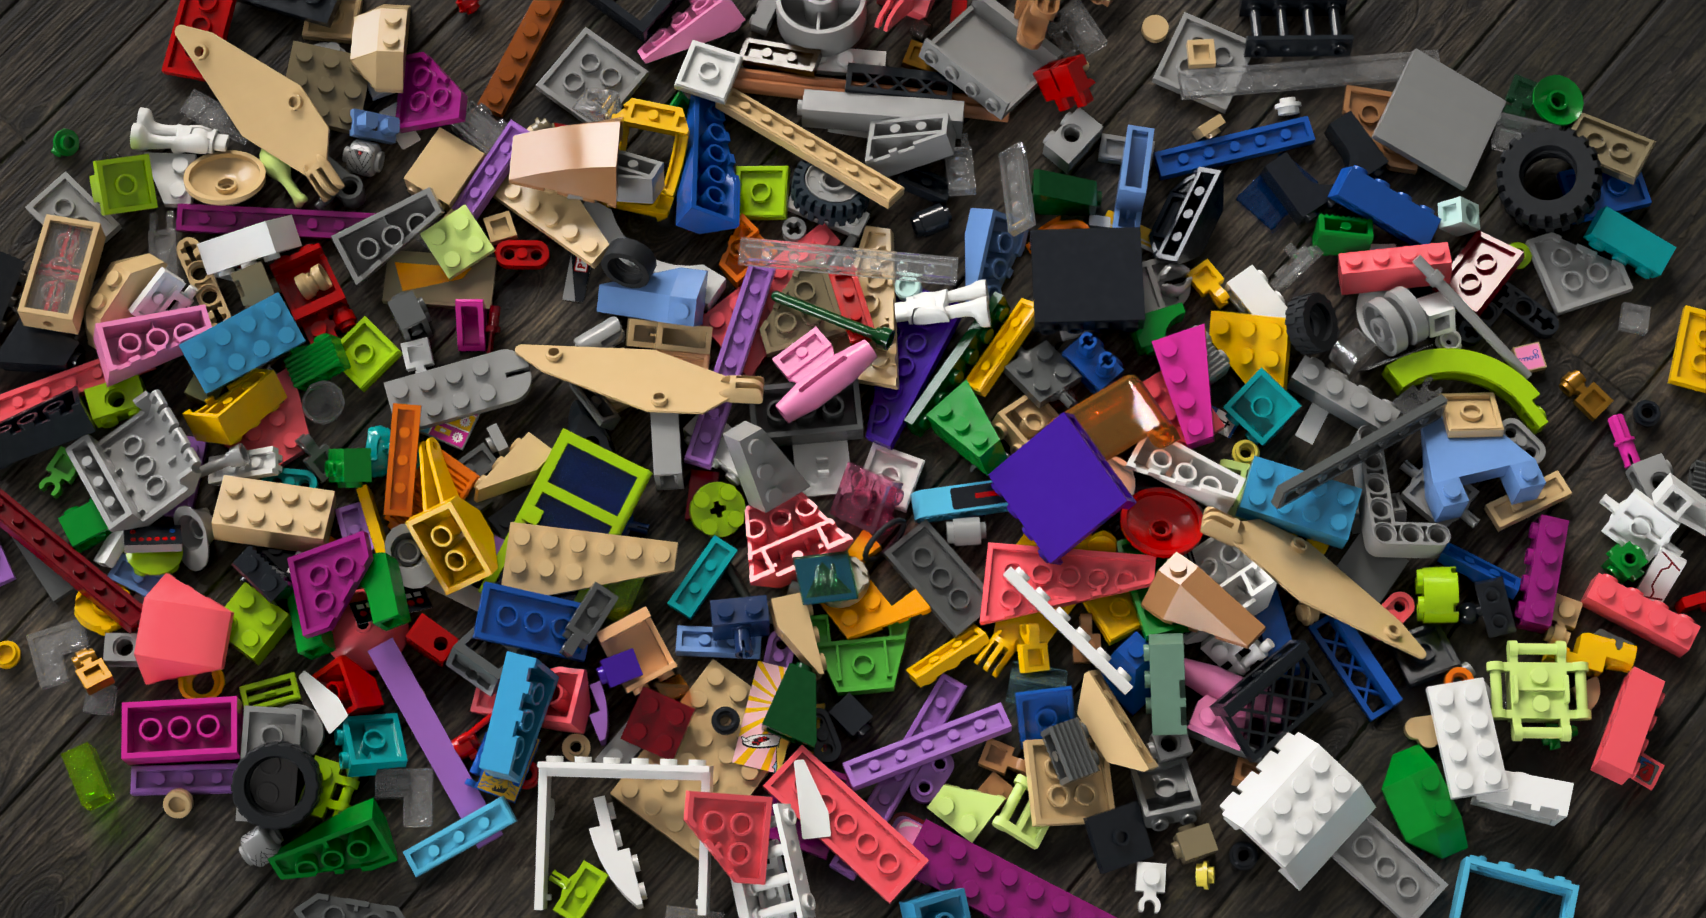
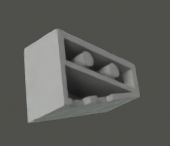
M949 113L871 120L865 157L866 165L880 174L890 177L954 155L956 132Z
M619 150L617 202L653 204L665 187L664 162ZM569 194L567 199L583 200V197Z

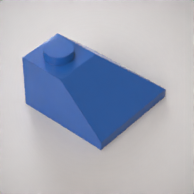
M1137 631L1110 656L1112 659L1109 661L1116 670L1121 667L1132 677L1129 683L1133 688L1124 695L1103 675L1118 702L1132 716L1146 704V697H1151V688H1145L1144 671H1150V661L1144 662L1143 644L1149 643Z

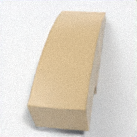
M628 318L625 345L710 354L713 327H693Z

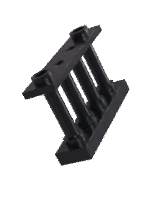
M1240 0L1238 7L1239 17L1250 16L1252 36H1246L1244 57L1350 56L1354 37L1353 35H1342L1340 15L1345 14L1347 0ZM1260 16H1276L1278 36H1263ZM1287 16L1303 17L1305 35H1289ZM1313 16H1329L1331 35L1315 34Z

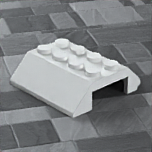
M1288 732L1275 746L1279 753L1276 754L1270 751L1256 766L1260 774L1258 775L1251 771L1237 786L1241 794L1238 795L1232 792L1223 801L1220 808L1224 811L1222 813L1223 819L1235 830L1241 829L1281 867L1278 871L1300 891L1373 812L1376 806L1363 786L1318 743L1299 732L1295 736Z

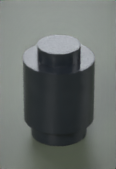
M940 203L916 212L915 216L910 218L912 228L918 238L922 236L927 238L950 227L949 222L952 221L947 206L942 207Z

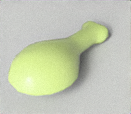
M261 148L259 156L260 161L265 167L266 174L285 187L292 197L295 207H303L308 198L300 192L293 182L291 166Z

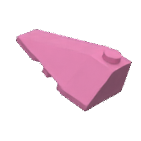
M689 0L691 6L683 13L676 12L671 17L673 19L671 25L667 29H659L637 52L645 64L689 49L692 40L706 43L723 37L728 33L735 32L746 19L732 0Z

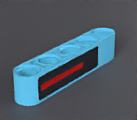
M992 480L915 491L910 495L914 521L916 523H921L925 519L928 522H937L953 518L1009 512L1007 509L1008 503L1003 496L1000 497L991 486Z

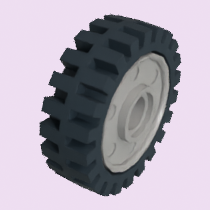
M805 160L800 161L794 171L791 199L794 201L793 205L795 208H800L799 213L802 216L808 213V220L813 222L817 218V224L820 225L827 221L830 227H834L835 222H838L840 227L845 226L846 221L849 224L854 223L856 218L859 220L863 213L866 212L870 198Z

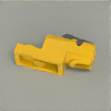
M1599 629L1594 634L1582 633L1576 639L1573 652H1570V648L1567 647L1566 663L1588 662L1589 672H1586V676L1592 678L1598 677L1603 673L1604 666L1606 667L1605 670L1628 673L1633 667L1637 646L1603 629ZM1543 655L1541 662H1555V655Z

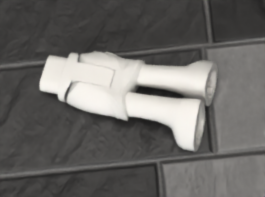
M140 107L138 111L137 123H133L130 134V146L134 150L171 148L175 155L184 152L195 154H213L214 151L226 152L230 140L229 135L218 134V129L212 130L202 125H164L154 121L152 111Z
M986 279L951 291L944 289L936 292H922L907 297L905 302L895 303L896 322L908 321L909 325L913 323L915 325L950 322V319L974 317L980 327H991L989 291ZM960 301H968V302H964V303H960V304H955V305H950V306H949V303L960 302Z

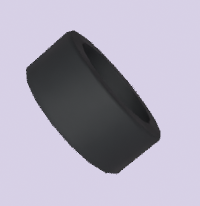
M617 238L611 241L601 260L602 269L605 274L614 282L628 288L646 286L657 266L656 257L653 252L644 244L629 238ZM619 258L629 260L639 268L631 267L622 262Z

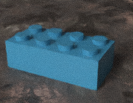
M279 292L179 344V347L206 395L304 344L306 340Z
M1254 456L1235 516L1247 520L1261 519L1288 533L1343 549L1350 535L1362 489L1331 479L1284 507L1276 509L1271 500L1277 486L1303 472V470Z

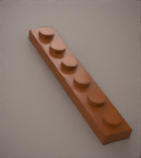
M565 0L532 1L477 104L479 109L503 118Z

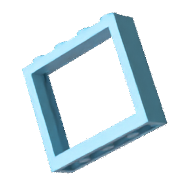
M1474 855L1466 856L1460 862L1449 918L1461 917L1470 872L1563 896L1558 918L1574 917L1579 885L1571 884V881L1566 880L1565 877L1555 876L1552 879L1544 877V873L1539 870L1526 869V872L1517 870L1512 863L1499 861L1498 864L1487 862L1486 857L1481 855L1479 857Z

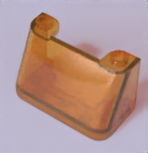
M1127 375L1065 411L1066 413L1074 414L1107 461L1146 437L1158 448L1168 447L1181 439L1176 428L1147 387L1135 375Z

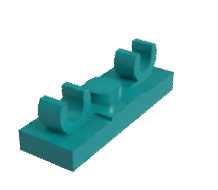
M714 535L667 602V605L691 620L735 558L738 550Z

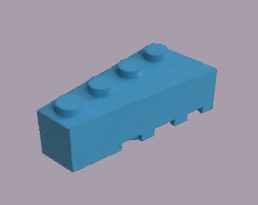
M509 651L506 653L479 768L490 776L516 783H521L559 680V676L537 658Z

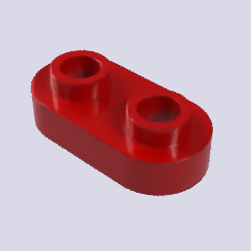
M505 240L499 243L495 249L496 260L505 269L537 270L544 268L550 261L548 246L538 240ZM512 253L514 254L512 259L508 260L505 258L507 254ZM534 254H540L541 258L538 260L532 259V256Z

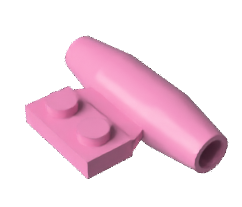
M817 327L813 328L772 359L788 381L796 383L775 405L778 412L787 423H790L818 409L853 383L877 358L875 351L866 340H862L834 354L832 344Z
M1184 658L1185 685L1203 696L1195 706L1187 729L1240 751L1241 748L1222 718L1215 716L1209 706L1244 677L1219 666ZM1259 694L1255 698L1254 710L1264 712L1267 695ZM1273 696L1271 713L1282 715L1284 699ZM1239 711L1232 717L1238 728L1244 729L1246 712ZM1253 713L1255 718L1263 719L1264 715ZM1271 717L1270 721L1280 724L1281 718Z

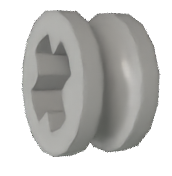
M791 217L784 221L782 235L785 241L795 244L806 235V225L802 219ZM798 226L800 234L793 233L790 235L789 227L796 228Z

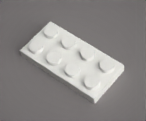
M1484 678L1427 687L1426 693L1450 799L1454 800L1507 791L1509 789Z

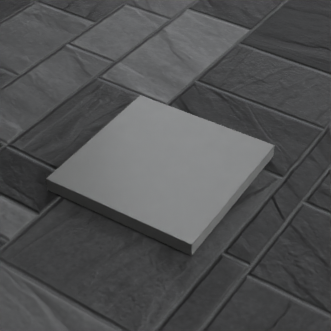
M1415 49L1407 61L1371 138L1463 191L1469 184L1506 101L1422 51Z

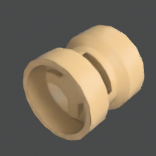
M319 263L310 268V273H301L294 277L298 289L307 300L314 298L319 289L326 291L332 287V282L327 272Z

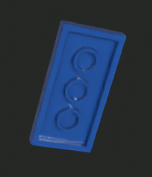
M484 582L473 639L568 659L559 653L567 640L562 634L579 607L580 602ZM588 645L583 650L578 647L573 656L569 657V660L584 662Z

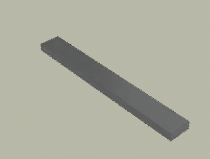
M1441 394L1277 486L1271 503L1276 509H1280L1440 419L1448 400Z

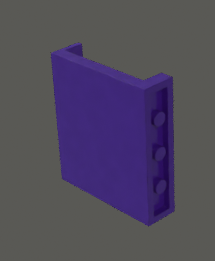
M1066 412L1061 413L988 474L993 481L991 484L993 490L1000 497H1004L1008 503L1007 509L1010 514L1021 521L1024 526L1022 528L1024 534L1031 541H1035L1040 548L1038 549L1040 557L1050 564L1061 565L1063 563L1061 558L1122 508L1129 510L1137 503L1074 414Z

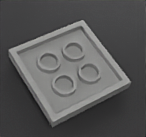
M1184 12L1155 72L1152 83L1225 114L1251 57H1244L1246 38ZM1214 39L1215 68L1188 69L1187 40Z
M585 27L536 84V89L578 120L587 123L611 119L612 114L619 112L646 80L649 73L642 66Z

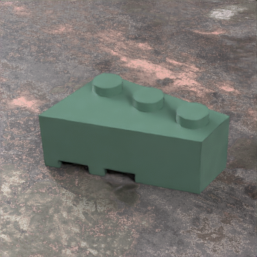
M1183 633L1149 634V644H1143L1144 662L1150 661V671H1144L1145 688H1151V697H1146V714H1152L1153 735L1187 734Z

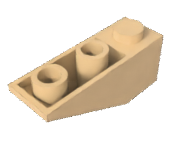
M530 432L522 439L517 438L511 445L510 452L505 457L500 456L495 461L492 471L487 476L483 474L474 485V501L478 503L535 483L552 449Z
M801 592L771 599L768 606L775 633L803 664L813 669L812 672L816 674V679H821L824 674L823 670L827 669L824 654H819L817 643L820 642V635L817 626H812L810 618L813 615L812 603L804 604Z

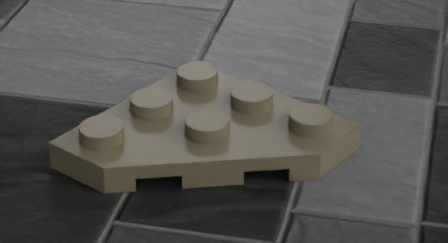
M824 259L797 265L782 293L841 315ZM775 302L771 313L759 329L767 358L778 355L815 327L820 330L828 341L846 336V330Z

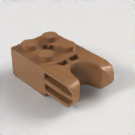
M1016 0L1014 18L1019 19L1016 36L1018 44L1031 50H1038L1045 38L1048 23L1054 20L1059 10L1060 0Z

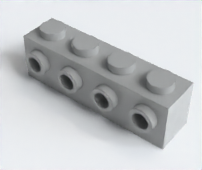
M1306 355L1287 385L1288 389L1357 429L1363 425H1369L1373 429L1378 430L1396 420L1401 412L1396 409V405L1391 401L1379 399L1367 387L1355 385L1343 373L1339 371L1333 372L1326 368L1319 359L1309 358Z

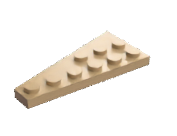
M510 522L502 585L555 596L590 589L594 582L600 585L615 584L626 580L675 572L678 542Z

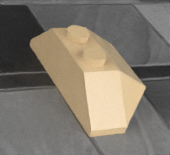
M383 4L354 17L350 63L371 84V87L376 92L403 93L410 5Z
M150 253L111 262L89 295L83 316L90 346L96 349L93 340L96 323L134 317L128 309L161 267L166 268L168 264Z
M1100 670L1086 672L1083 678L1077 714L1081 719L1080 722L1086 725L1089 735L1095 742V750L1098 755L1108 763L1143 772L1157 768L1158 764L1143 743Z

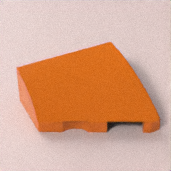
M742 213L739 226L735 228L733 235L729 238L727 250L721 257L719 267L737 289L743 283L750 261L767 266L778 257V252L759 234V229Z

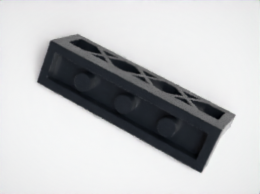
M848 62L845 92L952 100L953 83L948 81L939 72ZM852 81L868 82L864 86L851 85ZM878 84L894 86L890 89H882ZM905 87L921 89L916 92H909ZM932 90L947 91V96L936 95Z

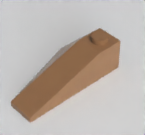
M1177 551L1157 571L1141 603L1142 608L1162 622L1171 625L1173 622L1184 625L1190 631L1196 633L1198 630L1214 635L1218 640L1247 649L1266 630V627L1199 566Z

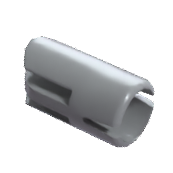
M614 316L574 338L573 343H575L576 347L613 348L625 341L626 337L618 318Z

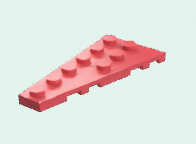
M988 542L980 626L1039 612L1003 576L1009 567H1012L1014 570L1020 567L1031 578L1027 583L1035 590L1040 587L1051 598L1048 603L1055 609L1150 587L1155 577L1156 557L1143 554L1072 549L1061 558L1063 563L1057 565L1046 563L1038 553V549H1040L1038 546Z

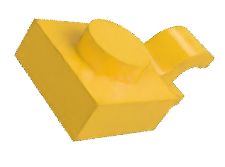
M1208 258L1190 270L1189 274L1186 275L1185 278L1192 277L1191 285L1200 296L1204 297L1209 293L1214 304L1219 309L1229 303L1227 301L1230 298L1229 294L1220 286L1224 282V277Z
M1038 623L1020 624V635L1024 640V644L1017 645L1020 673L1050 670L1047 642L1039 641Z

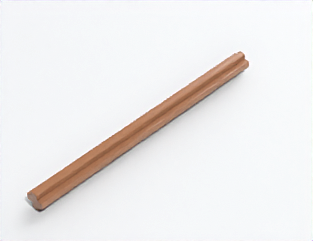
M740 68L732 88L742 93L803 99L804 89L845 92L846 80L816 76L813 78L789 73ZM852 81L851 85L864 86L868 82ZM878 84L882 89H890L894 86ZM905 87L909 92H916L921 89ZM932 90L936 95L947 96V91ZM952 92V100L965 101L964 118L1008 122L1009 113L1000 120L966 93Z

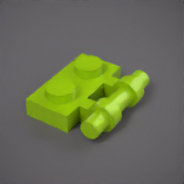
M315 755L314 759L320 765L319 768L323 775V793H321L318 805L310 815L325 819L328 809L333 810V816L351 807L349 805L354 790L358 789L360 781H358L359 776H341L342 770L338 762ZM304 785V787H303V790H302V793H301V795H300L299 801L301 800V798H302V796H303V794H304L305 785ZM336 786H343L339 800H332Z

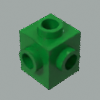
M1628 541L1624 546L1618 543L1606 553L1609 558L1601 567L1605 570L1606 574L1615 577L1618 583L1623 585L1627 580L1633 583L1645 573L1642 568L1649 561L1645 558L1646 555L1639 546L1633 545Z

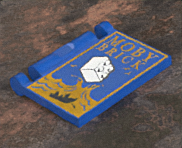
M486 732L469 771L476 776H480L478 782L467 778L464 784L499 798L505 796L507 801L516 803L541 739L537 738L521 783H516L490 776L479 768L487 736Z

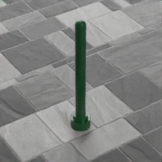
M774 291L771 294L773 301L870 338L872 343H875L876 347L888 351L893 343L895 330L885 326L875 329L779 291Z

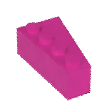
M1205 324L1152 341L1187 447L1194 449L1215 442Z

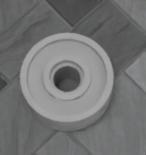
M775 0L777 25L784 41L789 45L821 50L822 57L836 55L848 50L857 43L865 31L867 23L866 0Z

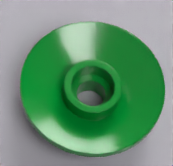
M1561 75L1547 76L1537 83L1533 91L1535 110L1543 120L1552 125H1569L1576 121L1583 111L1584 101L1579 87L1567 77Z

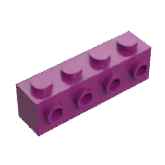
M1542 514L1536 522H1532L1530 525L1528 537L1531 538V544L1525 553L1524 564L1527 565L1526 572L1521 577L1519 588L1522 591L1521 601L1517 602L1515 608V617H1517L1516 627L1518 629L1544 634L1551 627L1569 520Z

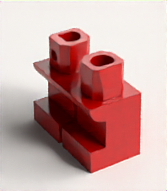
M1084 54L1048 62L1033 73L1046 102L1055 100L1060 112L1068 110L1074 105H1077L1078 108L1084 107L1094 100L1089 87L1095 84V81L1091 78L1087 79L1083 66L1088 63Z

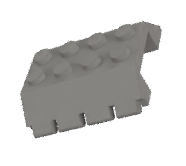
M158 389L151 393L145 391L133 399L134 404L141 411L101 440L97 441L87 434L65 448L66 453L111 532L151 525L194 494L202 473L199 469L201 465L200 458L194 448L190 447L189 439L183 429L179 427L178 420L171 408L167 407L168 403Z

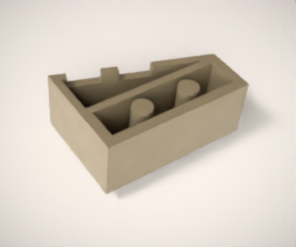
M261 261L230 273L245 309L277 292L281 293L276 279L269 278ZM291 350L268 363L290 355Z

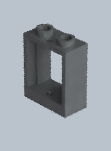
M474 626L452 647L446 665L492 697L498 690L503 666L498 669L470 649L478 640L473 639ZM503 645L513 653L529 657L532 654V651Z

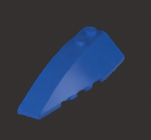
M691 94L686 116L690 132L684 166L677 188L676 226L698 234L735 229L739 226L740 179L739 175H735L733 166L736 162L734 154H730L728 143L731 141L729 132H726L723 122L726 120L724 112L715 108L716 102Z

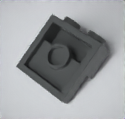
M1186 757L1158 763L1157 768L1146 772L1131 769V778L1146 829L1152 828L1154 831H1162L1170 823L1180 822L1182 825L1194 823L1198 817H1201V803Z

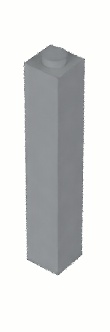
M804 89L803 100H798L797 116H802V127L869 132L871 120L949 113L956 132V139H962L965 101Z

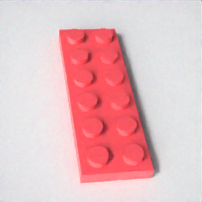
M801 745L763 785V788L779 803L791 804V808L796 814V819L800 822L794 761L803 759L829 813L831 836L818 839L884 900L891 904L929 863V860L807 748Z

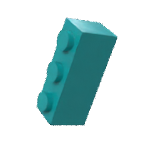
M1608 206L1598 210L1583 236L1584 239L1589 241L1588 244L1598 251L1605 250L1613 255V260L1623 265L1628 264L1636 269L1635 272L1639 276L1646 279L1660 276L1676 249L1672 244Z

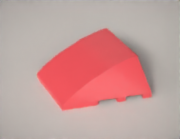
M803 492L767 513L750 505L746 506L745 524L748 543L750 585L782 588L791 584L792 580L799 581L794 561L840 556L854 542L848 533L845 534L836 526V523L831 518H827L818 509V506Z
M165 573L144 598L134 656L145 684L150 685L159 681L178 679V677L224 669L234 612L211 598L198 593L191 586L175 579L176 577Z

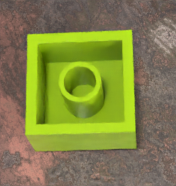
M246 582L243 583L225 606L234 612L229 644L258 666H260L292 626L291 616L279 606L270 604L256 589Z

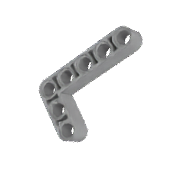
M1369 425L1361 426L1350 445L1376 430ZM1384 450L1354 466L1352 469L1355 487L1362 489L1358 508L1366 551L1375 557L1437 558L1440 556L1451 539V533L1446 526L1439 523L1395 522Z

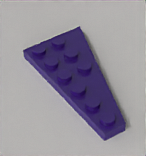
M896 295V303H897V302H904V301L900 300V299L897 297V295ZM957 302L949 303V306H950V305H955V304H960V303H957ZM962 317L950 319V322L915 325L914 323L909 325L908 321L897 322L899 390L874 386L873 405H871L866 438L869 441L890 450L894 448L906 425L904 419L922 395Z

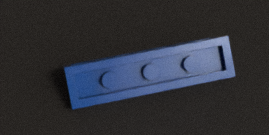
M1327 615L1307 628L1369 722L1398 706L1403 700L1354 627ZM1329 622L1335 630L1334 641L1323 639L1317 629ZM1336 647L1349 651L1351 654L1349 664L1338 662L1335 657ZM1343 668L1348 669V674H1346ZM1352 670L1362 672L1367 678L1365 688L1355 686L1350 680ZM1368 694L1379 696L1385 706L1373 713L1366 703Z

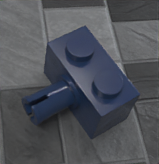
M767 595L710 600L713 641L734 639L735 656L743 659L742 648H745V657H751L753 655L751 637L770 635Z

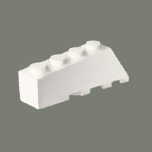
M1148 426L1125 466L1126 469L1152 476L1205 506L1214 507L1226 514L1236 500L1246 480L1242 476Z

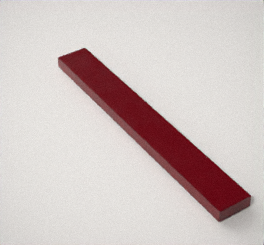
M0 488V527L130 634L139 627L143 605Z

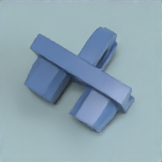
M355 108L350 110L352 118L351 137L391 145L396 143V134L400 132L399 118Z

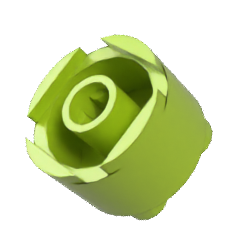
M1456 566L1421 567V569H1417L1415 594H1421V596H1418V604H1416L1417 621H1423V623H1458L1459 611H1456V606L1459 603V586Z

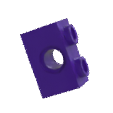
M633 648L600 660L599 664L601 667L596 669L601 684H607L609 689L643 675Z

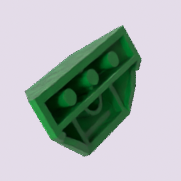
M1419 744L1393 754L1381 792L1405 842L1439 859H1444L1467 849L1468 844L1462 816L1454 800L1450 799L1448 787L1437 764Z

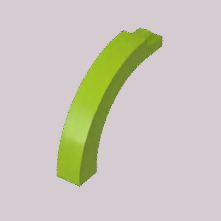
M1456 348L1423 350L1397 359L1387 365L1381 374L1397 395L1414 386L1430 381L1458 380L1472 383L1494 392V394L1503 399L1534 435L1543 430L1548 423L1545 411L1539 405L1534 404L1540 395L1536 388L1510 366L1482 353Z

